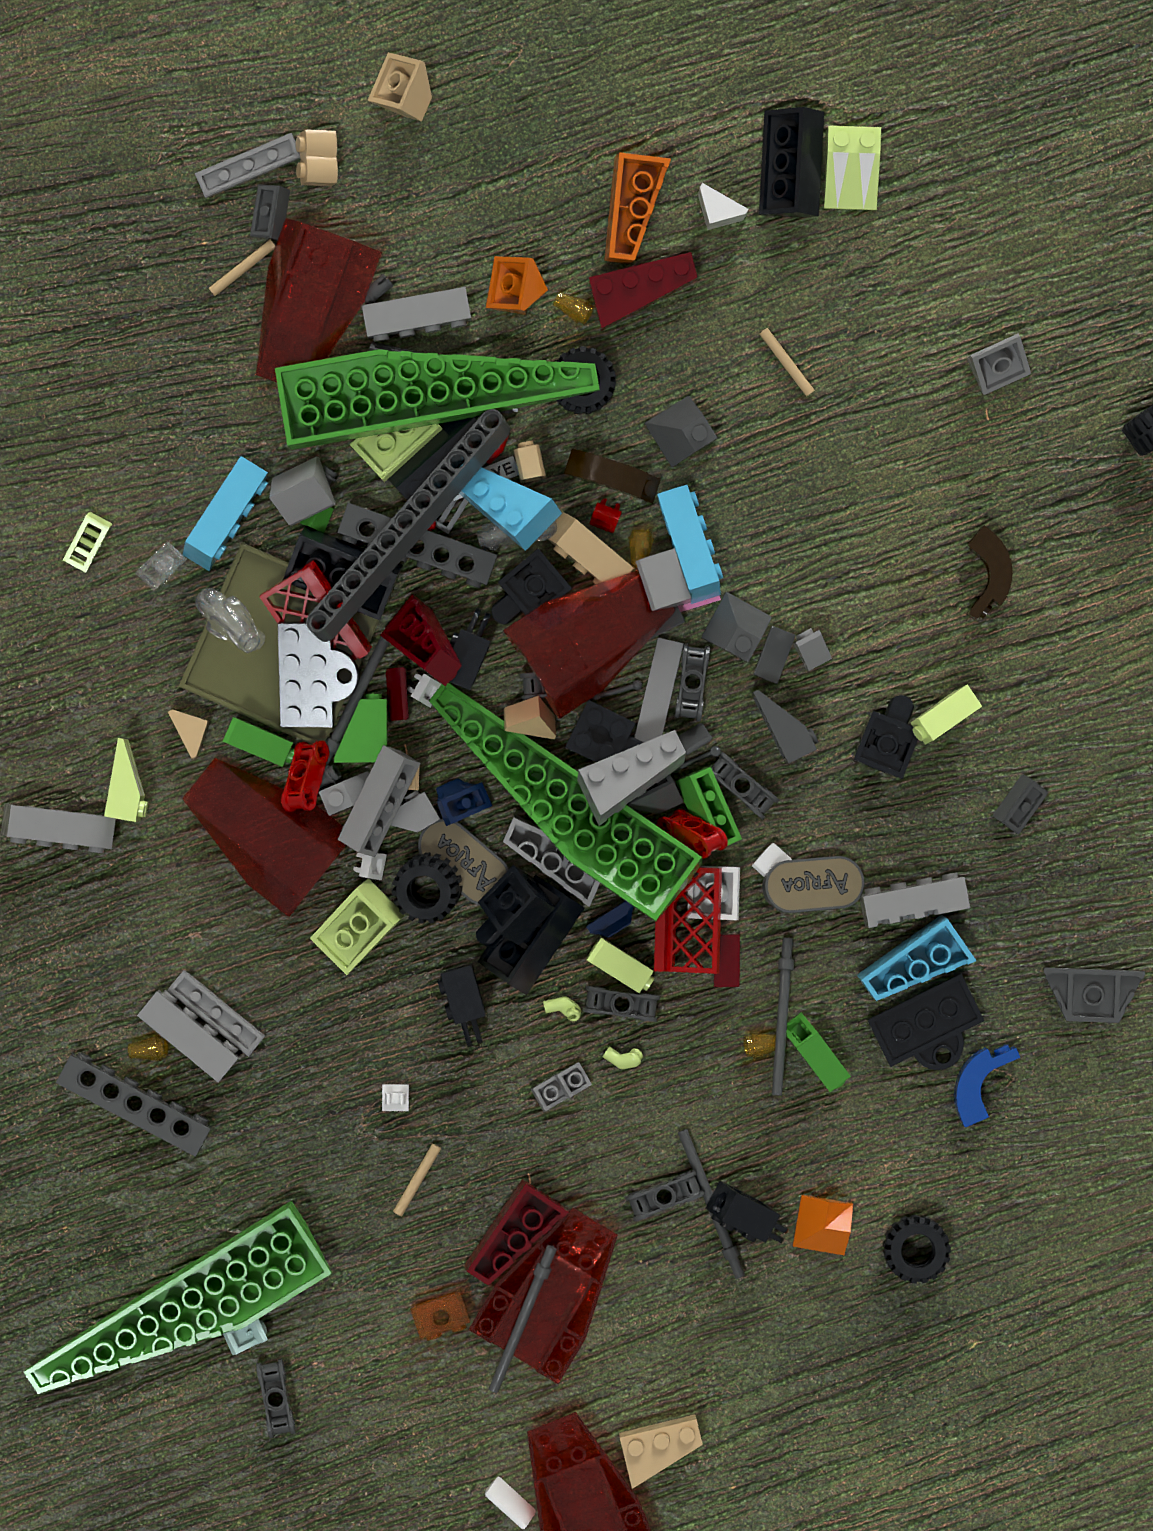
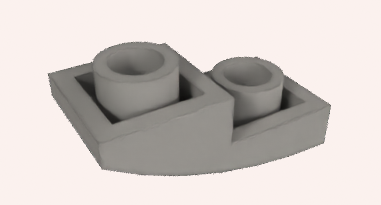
M577 1062L533 1087L531 1091L543 1112L592 1084L580 1063Z

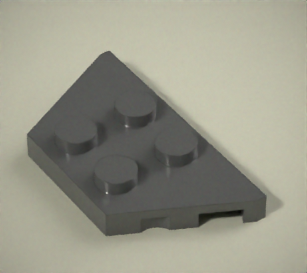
M1043 967L1044 975L1065 1021L1119 1023L1127 1005L1134 997L1139 983L1145 976V971Z

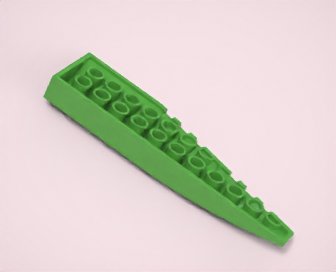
M378 349L275 368L287 446L292 450L481 416L490 409L502 412L600 391L596 364L550 362L546 360L504 359L486 356L443 355L438 353H413L410 351L398 352Z
M448 683L446 687L441 684L429 700L431 705L570 863L655 922L686 887L702 865V857L627 805L599 826L577 781L578 771L524 734L505 731L502 719Z
M290 1201L89 1327L26 1369L24 1374L39 1394L70 1384V1382L79 1379H86L104 1371L117 1369L129 1363L133 1364L171 1352L179 1347L193 1345L204 1339L218 1337L226 1332L243 1329L332 1274V1271L305 1220L293 1202Z

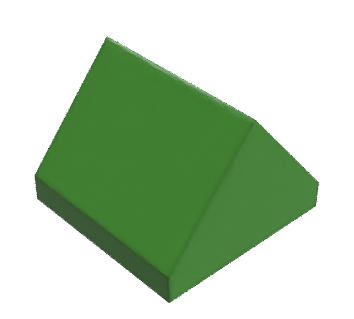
M330 507L301 521L300 524L324 533L334 509Z

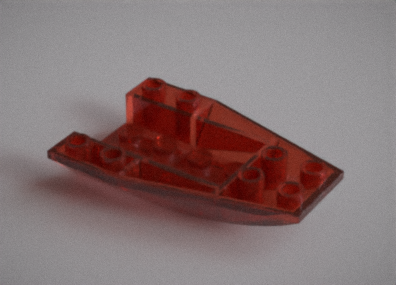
M286 218L267 271L256 375L277 383L275 368L327 359L364 303L382 252L331 232Z
M639 570L546 601L503 631L516 652L522 653L546 691V700L558 719H561L603 691L673 615L675 610L673 607L656 611L651 610Z
M214 758L182 799L245 882L286 916L290 917L337 856L347 846L338 840L343 826L317 805L310 811H305L303 808L296 809L293 812L285 811L281 802L283 788Z
M572 1207L569 1213L561 1218L495 1284L468 1330L504 1350L535 1275L533 1272L537 1263L541 1262L547 1245L557 1248L550 1265L552 1269L550 1275L543 1282L513 1356L533 1367L546 1378L559 1384L586 1339L618 1235Z
M577 1412L527 1431L540 1531H651L639 1499Z

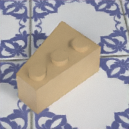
M564 512L543 535L555 545L554 551L564 559L568 556L575 562L573 566L583 575L587 572L594 577L592 582L602 591L608 588L615 592L634 569L577 519Z
M695 1414L619 1433L632 1489L703 1445Z

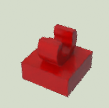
M603 498L601 503L597 502L589 524L614 533L621 515V511H619L620 504L616 503L615 508L605 505L607 499Z

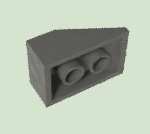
M759 690L751 693L785 764H789L817 750L815 744L819 742L812 728L807 730L804 724Z

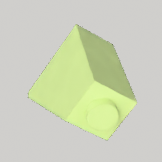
M967 684L950 693L911 722V725L914 727L913 733L918 740L927 744L981 708L982 705Z
M601 936L586 957L587 961L638 993L642 989L647 991L655 979L651 976L654 972L651 968Z

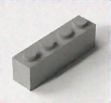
M466 287L362 305L368 339H374V342L390 340L389 336L399 334L400 338L414 336L415 331L425 329L426 333L441 331V326L450 324L451 328H460L467 326V321H471Z
M383 745L358 799L355 801L354 807L342 828L338 840L358 853L375 857L421 763L398 749Z
M158 990L137 1016L214 1080L219 1082L240 1057L236 1053L238 1048L228 1040L223 1043L216 1037L218 1032L209 1024L201 1025L196 1020L198 1016L188 1007L182 1009L175 1003L178 999L169 991L161 992Z

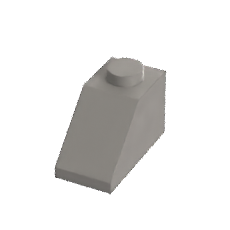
M368 771L319 791L329 816L354 806L369 776Z

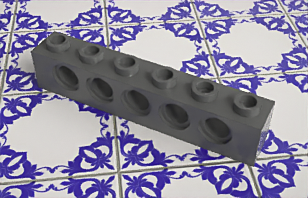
M348 503L338 534L343 535L341 540L356 545L357 541L368 544V547L392 518ZM366 522L372 523L375 527L374 533L369 537L362 536L360 533L361 525ZM426 531L419 539L424 543L423 552L413 554L409 551L401 560L406 563L407 558L417 561L416 566L431 571L432 567L442 570V576L456 580L457 576L467 579L465 584L481 588L482 584L488 585L497 555ZM440 548H444L449 552V559L444 563H439L434 559V553ZM464 557H469L474 561L473 569L468 572L462 571L459 568V561Z
M79 1052L78 1055L74 1053L70 1055L56 1081L57 1084L195 1157L198 1155L212 1126L208 1125L209 1120L196 1113L194 1117L184 1112L186 1108L174 1101L168 1104L161 1100L162 1095L152 1089H148L146 1092L138 1088L139 1083L126 1076L124 1080L117 1077L114 1069L104 1064L99 1067L91 1063L93 1059L84 1053ZM85 1071H91L95 1074L96 1081L93 1085H87L83 1082L82 1075ZM113 1083L118 1086L119 1094L117 1097H110L106 1094L105 1088L107 1084ZM135 1095L141 1098L142 1107L135 1110L130 1107L129 1098ZM153 1109H163L166 1114L165 1120L162 1122L155 1121L152 1117ZM179 1120L186 1121L189 1125L188 1133H178L175 1129V1123Z

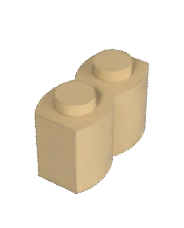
M302 131L300 136L296 138V151L300 152V162H298L296 167L297 178H300L301 185H335L338 177L336 131Z
M533 441L518 443V448L514 450V456L520 483L546 478L539 444L534 445Z

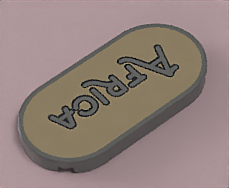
M440 819L424 828L419 837L418 848L420 856L430 852L431 856H434L436 853L440 854V859L443 861L446 858L451 860L449 865L451 867L455 865L458 869L456 876L461 875L462 878L459 884L462 886L461 894L472 903L479 905L478 901L509 870L506 863L458 822L446 826L444 820Z
M843 856L786 860L774 864L766 873L762 883V890L769 905L771 904L776 908L775 910L781 913L842 909L852 906L859 900L864 890V876L860 867L853 860Z

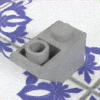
M810 628L796 636L798 641L793 643V646L807 671L832 659L819 630L813 633Z
M416 790L404 797L406 803L399 807L391 826L419 832L440 820V817L425 792L420 794Z

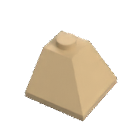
M388 52L368 101L404 117L422 121L432 99L425 63L417 59Z

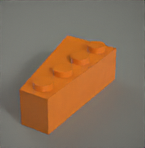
M621 152L615 156L604 261L631 264L635 261L666 170L670 164V158Z

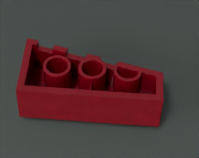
M689 252L589 277L588 281L601 331L696 282L698 277L692 253Z
M413 594L380 634L381 637L445 687L455 678L462 666L434 611Z
M522 1179L464 1264V1268L468 1273L489 1286L523 1252L525 1253L531 1248L535 1241L543 1234L545 1235L557 1221L565 1217L569 1211L566 1207Z

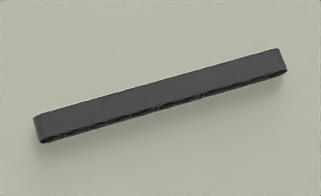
M490 409L479 417L309 614L306 621L307 628L319 640L323 642L330 641L341 631L508 437L510 425L499 411ZM495 423H498L495 428H492ZM478 443H481L479 447L474 448ZM464 462L463 466L457 468L458 465ZM447 482L443 488H440L443 483ZM426 503H429L426 508H423ZM412 522L411 526L405 529V527ZM395 542V544L388 549L389 545ZM374 563H377V565L371 569V566ZM360 582L359 586L353 589L354 586ZM343 602L342 606L336 609V607ZM325 623L324 627L319 629L320 625Z

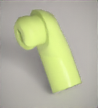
M567 996L543 1001L546 1014L560 1011L572 1022L579 1020L581 1017L580 1006Z
M609 1046L602 1057L619 1069H628L641 1064L643 1054L636 1048H633L629 1053L620 1054Z

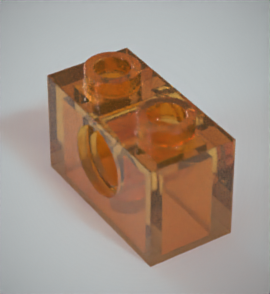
M461 1289L412 1305L410 1308L420 1339L426 1337L427 1341L441 1337V1332L449 1329L452 1330V1333L467 1328L466 1324L471 1321ZM437 1311H446L449 1315L448 1321L445 1323L437 1322L434 1319V1314Z

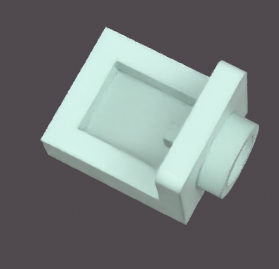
M259 1319L243 1329L223 1333L232 1355H236L268 1340L266 1337V1326Z

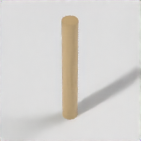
M269 239L209 287V290L214 296L219 294L276 248L274 243Z
M768 328L763 330L760 336L806 397L814 392V388Z
M432 1143L393 1210L394 1213L403 1216L439 1154L441 1147Z

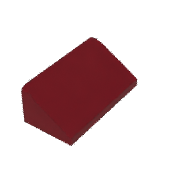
M406 668L386 669L389 720H408Z
M720 934L719 974H713V987H740V934Z

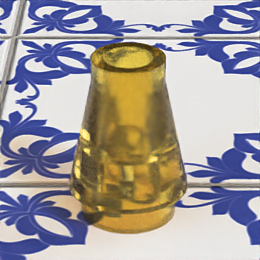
M562 292L557 294L553 302V306L560 309L576 324L580 322L585 325L594 309V306L589 304L590 301Z
M631 530V536H628L631 566L633 568H638L637 560L649 557L654 540L652 538V531Z
M750 1033L749 1036H744L743 1045L746 1056H752L755 1059L774 1052L776 1034Z
M156 1035L135 1043H129V1058L161 1061L162 1058L168 1057V1042L165 1038Z

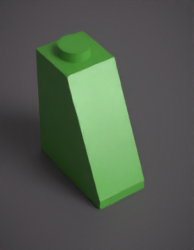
M366 694V699H360L335 754L334 763L376 762L383 745L388 746L387 699H382V694Z
M233 717L223 739V742L281 767H284L285 763L291 764L293 760L294 748L292 747L294 742L239 718Z
M802 1012L787 1023L786 1036L829 1092L841 1087L851 1077Z

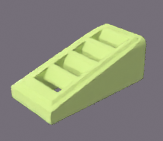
M89 512L85 516L63 561L86 573L106 538L112 523ZM89 523L101 529V533L89 527ZM84 532L95 537L97 541L94 542L83 536ZM81 542L92 548L91 552L80 547L78 543ZM76 551L87 557L86 562L72 555L73 552Z

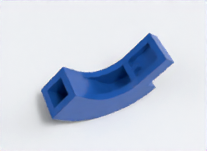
M1008 1044L993 1050L995 1054L992 1056L988 1048L984 1047L974 1053L962 1066L955 1082L954 1103L958 1117L965 1128L989 1117L981 1099L983 1080L992 1070L1020 1058L1016 1047L1009 1048Z

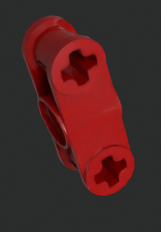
M319 740L314 744L298 742L296 744L293 760L288 771V778L281 797L282 806L285 811L293 812L296 809L302 808L305 811H310L315 808L326 762L329 758V748L325 741Z
M678 809L673 815L661 817L657 820L656 825L693 850L703 859L709 857L711 852L715 850L721 851L728 845L727 836L721 828L703 821V819L686 812L684 809Z

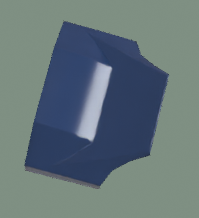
M457 778L436 788L438 795L437 804L446 826L492 806L482 782L470 784Z
M624 901L587 924L586 927L593 935H602L609 938L631 924L635 907Z

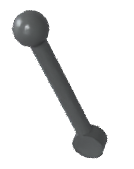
M635 680L630 685L591 695L589 699L593 701L632 689L640 690L643 685L640 680Z
M714 746L709 752L684 762L672 774H677L680 769L710 756H719L720 748Z

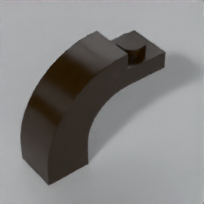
M576 449L571 450L564 474L576 479L604 486L651 504L654 502L661 481L660 478L652 476L643 470Z
M985 525L981 526L966 546L968 550L984 563L988 576L985 590L966 613L973 620H977L978 617L985 618L992 609V606L989 604L991 601L997 606H1001L1009 593L1013 573L1009 553L1000 538Z

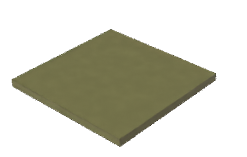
M241 542L178 687L309 744H314L319 740L326 742L333 727H280L278 624L259 596L283 580L289 563ZM292 585L291 591L306 594L305 590ZM274 593L269 596V599L273 605L284 607L286 595ZM290 596L288 609L302 612L305 599ZM308 600L306 613H311L319 603ZM356 612L353 615V619L370 643L379 620ZM286 614L285 622H300L301 620L300 616ZM337 643V649H341L350 655L353 654L347 645ZM364 657L355 660L358 669ZM342 668L338 671V676L342 681L347 682L352 679L350 670ZM345 699L334 702V724Z

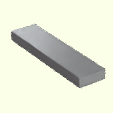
M289 133L199 171L195 175L207 199L299 160L300 152L296 151V142L292 133Z
M662 638L657 639L634 737L642 742H647L663 734L684 643Z
M185 969L168 988L172 995L248 1057L265 1037L262 1032Z

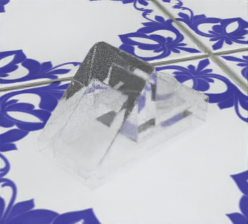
M167 542L135 574L153 591H157L185 563L187 558Z

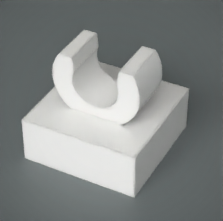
M415 674L414 677L419 682L415 689L408 686L407 690L412 693L411 697L431 707L432 705L429 700L441 686V683L426 674L422 676Z
M377 852L376 856L372 857L357 853L356 857L362 858L361 867H354L353 870L358 872L360 877L382 880L387 854Z
M383 1084L382 1111H409V1084Z

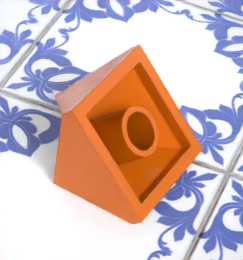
M494 257L486 308L526 315L527 308L548 291L534 259L525 257Z
M801 1195L792 1246L845 1255L851 1233L853 1203Z

